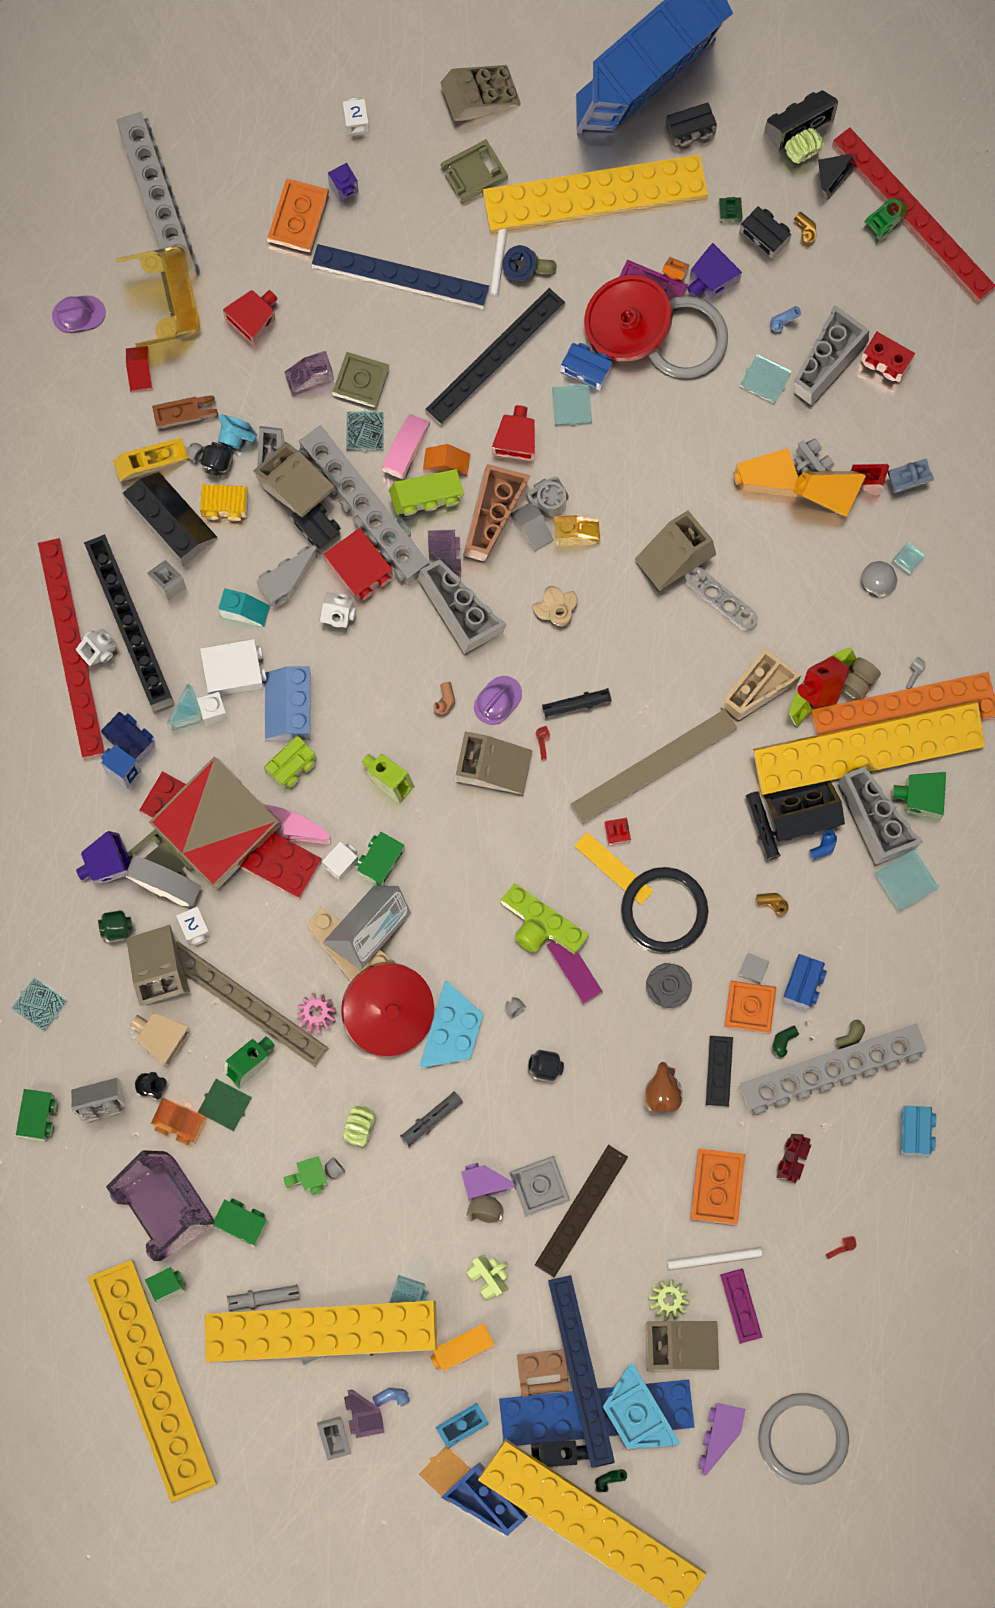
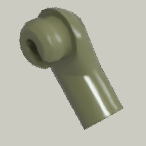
M533 252L537 258L535 273L551 274L557 269V264L554 260L539 259L536 253Z
M853 1020L850 1023L851 1029L848 1035L835 1038L838 1049L860 1042L865 1033V1026L860 1020Z

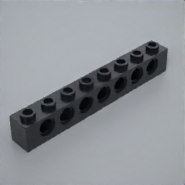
M104 534L84 542L152 711L155 712L173 705V698L106 535Z

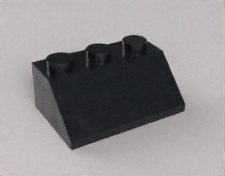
M823 90L818 93L812 92L802 102L798 104L792 103L784 112L771 115L766 121L764 131L779 152L785 148L787 141L798 133L809 128L818 130L835 119L839 101Z
M831 780L763 795L772 829L775 831L778 841L791 840L802 835H811L821 830L834 829L845 824L842 801Z

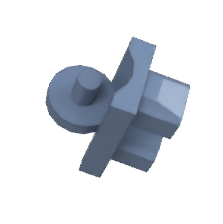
M926 458L888 470L895 493L934 480Z

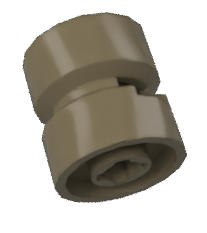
M857 657L850 667L851 672H848L842 689L851 697L863 700L870 690L868 685L875 684L881 676V672L866 659Z

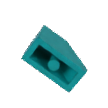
M224 588L218 611L220 617L264 627L270 605L246 593Z

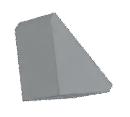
M259 427L257 467L284 444L282 428Z
M531 503L511 513V516L534 552L553 541L542 513Z
M166 560L147 572L167 600H170L186 588L183 577Z
M339 1416L317 1422L327 1460L351 1454L342 1417Z

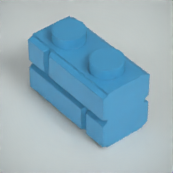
M903 1106L901 1155L927 1157L931 1155V1151H935L936 1137H932V1127H936L937 1117L936 1113H932V1107Z
M475 1403L435 1428L447 1449L489 1425V1422L478 1403Z

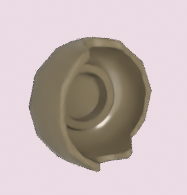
M481 1195L471 1200L466 1216L470 1215L471 1220L477 1218L487 1223H494L502 1220L504 1211L502 1204L496 1198Z

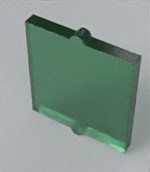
M215 1079L209 1092L205 1093V1099L197 1113L234 1132L241 1118L245 1117L244 1112L252 1097Z

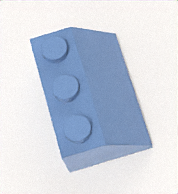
M288 666L266 672L265 740H292L296 735L302 740H311L310 666Z

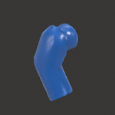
M833 830L824 831L820 846L809 850L813 861L833 853L837 843V836Z

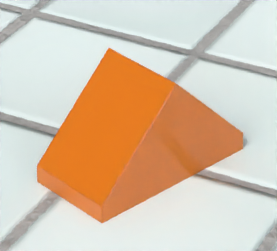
M450 444L426 448L423 471L439 473L457 469L458 475L467 476L470 453Z

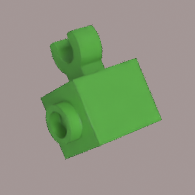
M319 1156L297 1162L299 1173L283 1177L286 1188L302 1183L304 1191H310L311 1195L324 1191L323 1187L328 1186Z

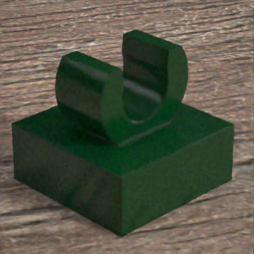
M741 197L719 198L720 222L742 221Z

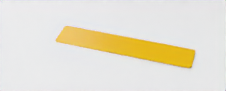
M585 833L575 844V847L624 891H626L633 879L637 877L589 833ZM645 884L638 891L634 900L642 904L653 893V890Z

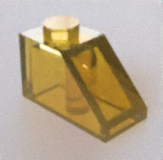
M578 515L554 516L555 546L600 544L598 520Z

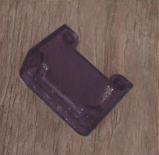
M142 1150L106 1186L110 1192L111 1199L116 1204L130 1206L151 1240L145 1246L147 1255L153 1261L164 1260L207 1231L214 1224V1218L177 1161L165 1151Z

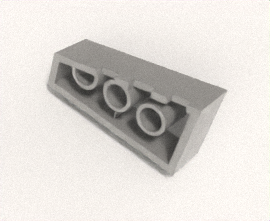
M834 305L818 339H816L809 356L805 359L794 380V393L812 405L869 342V330Z
M440 559L420 570L418 580L464 654L504 632L506 623L496 617L487 605H484L476 597V594L471 589H468L461 582V579Z
M865 767L844 774L838 781L875 865L915 850L923 843L921 838L912 831L911 825L907 820L903 819L898 813L897 807L893 802L889 801L884 795L882 788Z

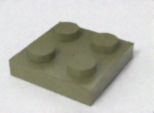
M346 352L332 392L333 395L376 408L389 370V364Z

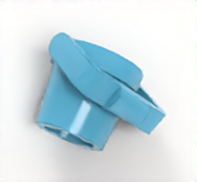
M224 414L219 416V422L221 423L218 438L219 444L239 449L243 439L254 442L258 436L250 423Z

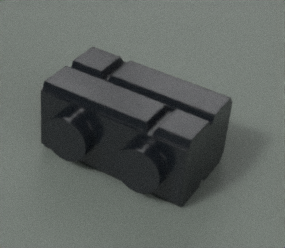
M708 102L667 115L666 126L674 146H687L695 139H709L716 133L717 122Z
M757 206L741 223L739 231L771 259H774L790 242L792 234L787 225L784 223L779 224L773 219L774 216L768 209H761Z
M320 502L303 517L295 512L290 516L291 521L312 546L315 545L317 552L322 554L340 540L339 531L341 528L334 519L329 520L325 515L327 511Z

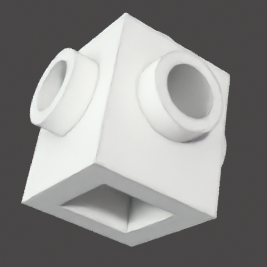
M327 592L322 605L320 622L331 624L334 627L347 628L349 621L354 620L356 607L353 606L354 598L343 593Z
M103 628L95 632L93 630L88 632L75 650L89 666H92L99 662L106 663L113 657L112 652L117 647V644Z

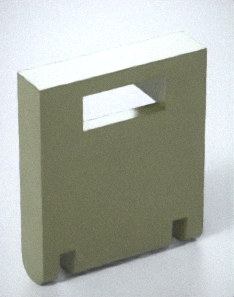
M487 139L440 164L441 168L446 170L445 174L456 193L461 195L460 199L462 202H466L483 193V189L492 188L508 179L506 170ZM486 155H489L496 167L491 170V173L481 159Z
M156 829L127 852L131 861L133 855H136L153 840L158 847L144 859L166 867L184 877L187 874L183 871V867H186L190 872L194 869Z

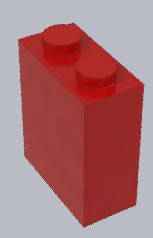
M360 528L323 554L326 564L356 602L360 599L365 600L369 598L375 588L379 585L381 587L385 586L392 579V568Z

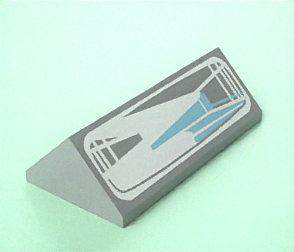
M373 886L329 934L323 944L361 970L411 913L399 886Z

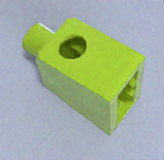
M369 753L362 760V765L367 768L370 779L398 803H401L415 787L409 773L385 755L380 754L375 758Z

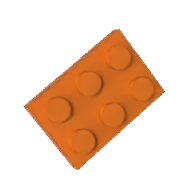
M286 178L267 237L268 242L310 253L329 195V189Z
M698 1149L690 1220L738 1225L746 1154Z

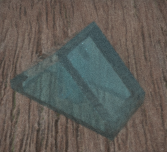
M187 684L167 721V726L172 731L203 721L193 687L190 684Z

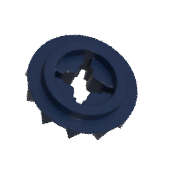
M523 245L510 248L503 258L505 274L515 281H524L528 277H532L533 271L537 269V258L533 253L534 251ZM522 259L527 266L519 268L513 261H520Z

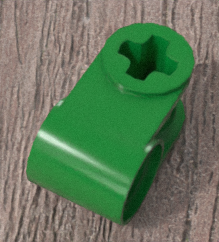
M888 199L881 207L869 215L864 223L875 231L878 240L882 239L907 215L908 207L901 200ZM897 203L899 212L893 215L891 208Z

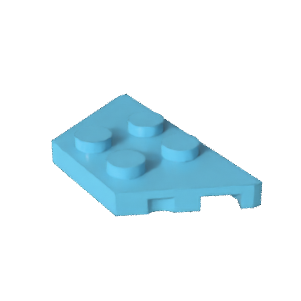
M444 981L419 1066L423 1069L435 1065L471 1060L482 1022L483 1013L447 981Z
M632 1362L603 1405V1409L627 1449L679 1445L678 1438Z

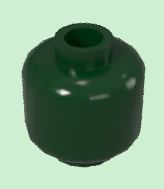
M122 910L103 913L101 919L98 920L100 937L105 938L107 942L125 940L129 936V931L133 930L131 917H126Z

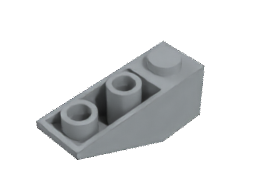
M315 545L310 548L308 546L304 547L297 553V556L291 560L287 558L281 561L276 569L263 572L259 579L256 580L258 588L272 609L292 597L317 556Z

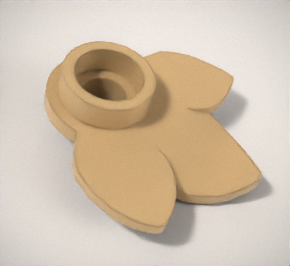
M548 586L544 591V601L533 604V611L542 620H551L557 626H565L570 622L572 610L577 606V596L574 591L563 594L559 588Z

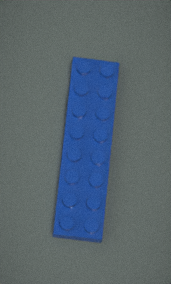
M689 1379L646 1384L672 1430L695 1428ZM615 1387L598 1388L602 1409ZM573 1391L529 1395V1397L499 1398L503 1442L507 1439L516 1446L540 1442L584 1439ZM603 1409L609 1437L619 1436Z

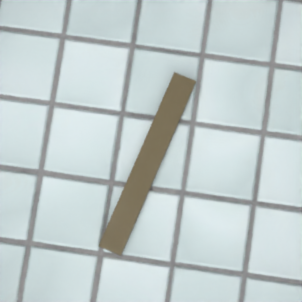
M726 709L572 802L570 806L581 823L584 824L737 730V726Z
M177 941L176 946L185 976L309 1064L316 1067L329 1049L326 1045Z

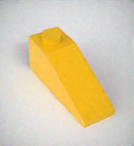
M180 437L124 452L113 460V464L121 482L187 460L189 457L186 454V449Z

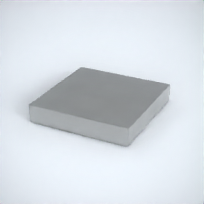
M554 1156L509 1172L526 1217L570 1201Z

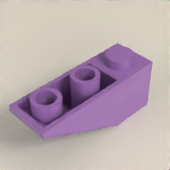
M716 1403L715 1408H710L708 1421L712 1422L710 1432L706 1431L703 1445L707 1446L706 1455H701L698 1469L702 1470L703 1476L710 1472L740 1435L746 1409Z

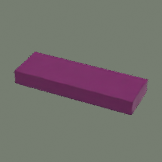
M630 260L626 261L620 276L640 275L652 279L663 288L669 299L684 296L688 284L671 279L664 274Z
M555 941L546 945L583 1005L603 993L578 952L574 955Z
M743 1268L720 1274L739 1344L763 1338Z

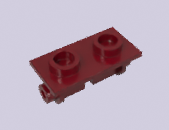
M791 1134L785 1144L786 1151L783 1159L778 1164L776 1178L787 1179L788 1182L793 1184L800 1180L804 1164L797 1161L798 1158L802 1160L807 1159L812 1145L810 1144L811 1139L804 1137L803 1134Z

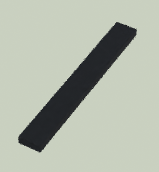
M548 288L425 409V412L442 426L565 305V301L552 289Z

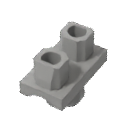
M816 438L806 443L804 440L798 443L799 447L796 449V452L799 456L794 459L798 465L795 468L797 474L802 472L830 471L833 468L834 462L828 455L820 460L815 456L822 449Z

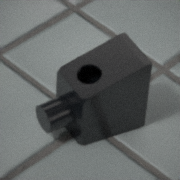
M575 1440L531 1444V1455L549 1468L577 1465V1460L589 1459L586 1445L576 1446ZM562 1450L565 1451V1458L561 1456Z

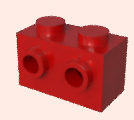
M876 331L863 352L861 361L864 362L866 367L882 372L887 379L900 382L911 365L915 353Z

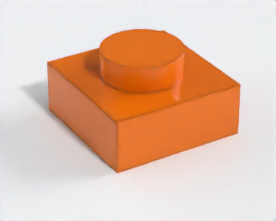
M669 257L664 264L662 272L671 279L683 280L690 265Z

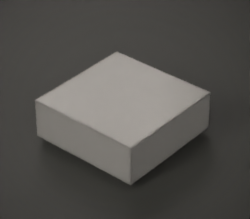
M748 953L739 975L760 984L769 961Z

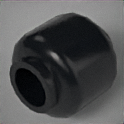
M216 442L205 446L201 466L207 468L206 473L219 476L220 472L225 473L229 470L232 459V452L228 450L229 446Z
M537 1050L535 1054H531L528 1061V1072L536 1080L553 1082L557 1079L558 1075H562L564 1070V1062L560 1060V1056L556 1052Z

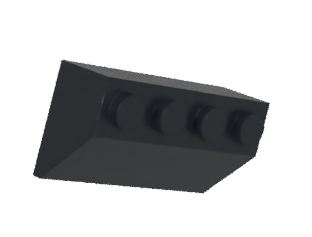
M160 472L140 478L122 493L125 502L182 566L217 539L214 532Z

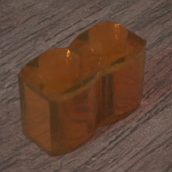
M162 1098L151 1124L156 1126L154 1131L165 1136L168 1133L177 1136L176 1141L189 1145L190 1142L196 1144L207 1118L195 1111Z

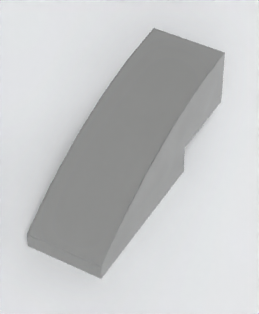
M133 855L125 877L158 896H165L181 906L193 907L201 887L198 883L166 867Z

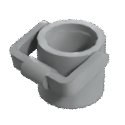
M556 476L548 480H541L533 485V489L527 492L526 496L529 502L542 515L551 518L557 517L564 512L566 499L569 497ZM536 492H537V504L535 503L534 499H533L532 496H531L532 494H534V493H536Z

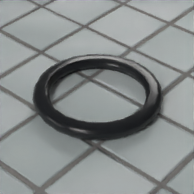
M670 867L652 868L634 878L628 885L621 904L622 921L632 939L640 946L659 953L677 952L693 944L703 933L709 913L706 895L697 880L684 871ZM661 878L674 879L684 884L693 894L697 905V915L693 927L683 937L668 942L656 941L642 933L635 923L632 910L638 891L648 882Z

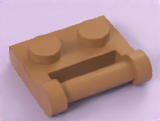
M564 1349L517 1355L522 1397L562 1391V1393L569 1392ZM560 1374V1381L527 1384V1378Z

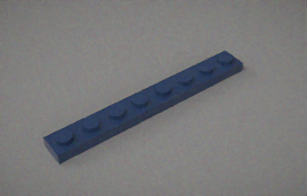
M317 244L312 261L313 268L484 309L489 292V285Z
M572 1276L548 1280L591 1468L613 1464L615 1460Z

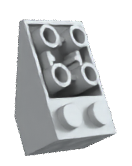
M113 1078L72 1089V1111L81 1120L85 1119V1122L96 1120L99 1118L98 1115L107 1113L108 1116L121 1113V1109L126 1108L120 1080Z

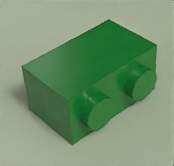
M380 832L378 836L374 835L368 844L370 850L366 856L362 855L356 864L358 875L376 886H383L405 851L404 844Z
M30 1089L23 1090L16 1130L18 1138L47 1142V1136L51 1137L53 1131V1123L50 1122L51 1113H55L57 1108V1099H54L52 1093Z
M231 1198L230 1202L224 1199L212 1226L256 1247L268 1224V1221L264 1219L265 1214L254 1208L251 1212L244 1209V1204L236 1199Z
M172 1267L145 1279L154 1301L159 1305L185 1292L183 1286L186 1285V1282L179 1270L175 1271Z

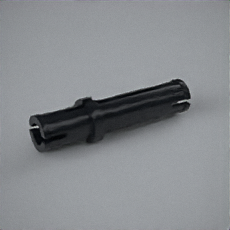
M609 688L591 693L586 691L583 692V695L542 704L545 719L584 708L589 710L592 709V706L612 702Z
M759 791L749 793L745 797L759 834L757 837L758 842L762 843L767 861L777 859L781 855L775 841L776 834L775 831L771 830ZM756 807H758V810H759V813H760V816H761V819H762V823H761V821H760V818H759V815H758V812H757ZM764 829H765V831H766V834H767V837H768V840H769L770 845H768V842H767V839H766V836H765V833H764Z

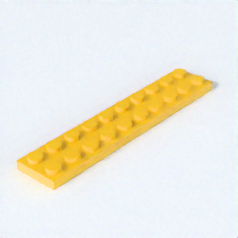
M700 154L486 188L483 189V196L490 233H496L501 229H507L508 231L708 198L701 157Z
M974 701L753 749L760 792L764 795L842 778L844 774L862 767L871 772L985 747L978 702Z
M133 1260L87 1277L170 1502L173 1503L217 1485Z
M436 1301L205 1314L206 1362L438 1350Z
M507 1439L504 1440L478 1477V1481L670 1608H683L706 1576V1571Z

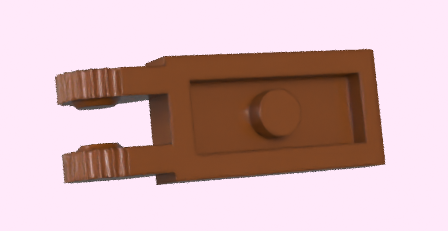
M209 395L196 398L195 396L153 405L157 429L217 416L218 411L215 408L201 411L198 406L214 403L215 397Z

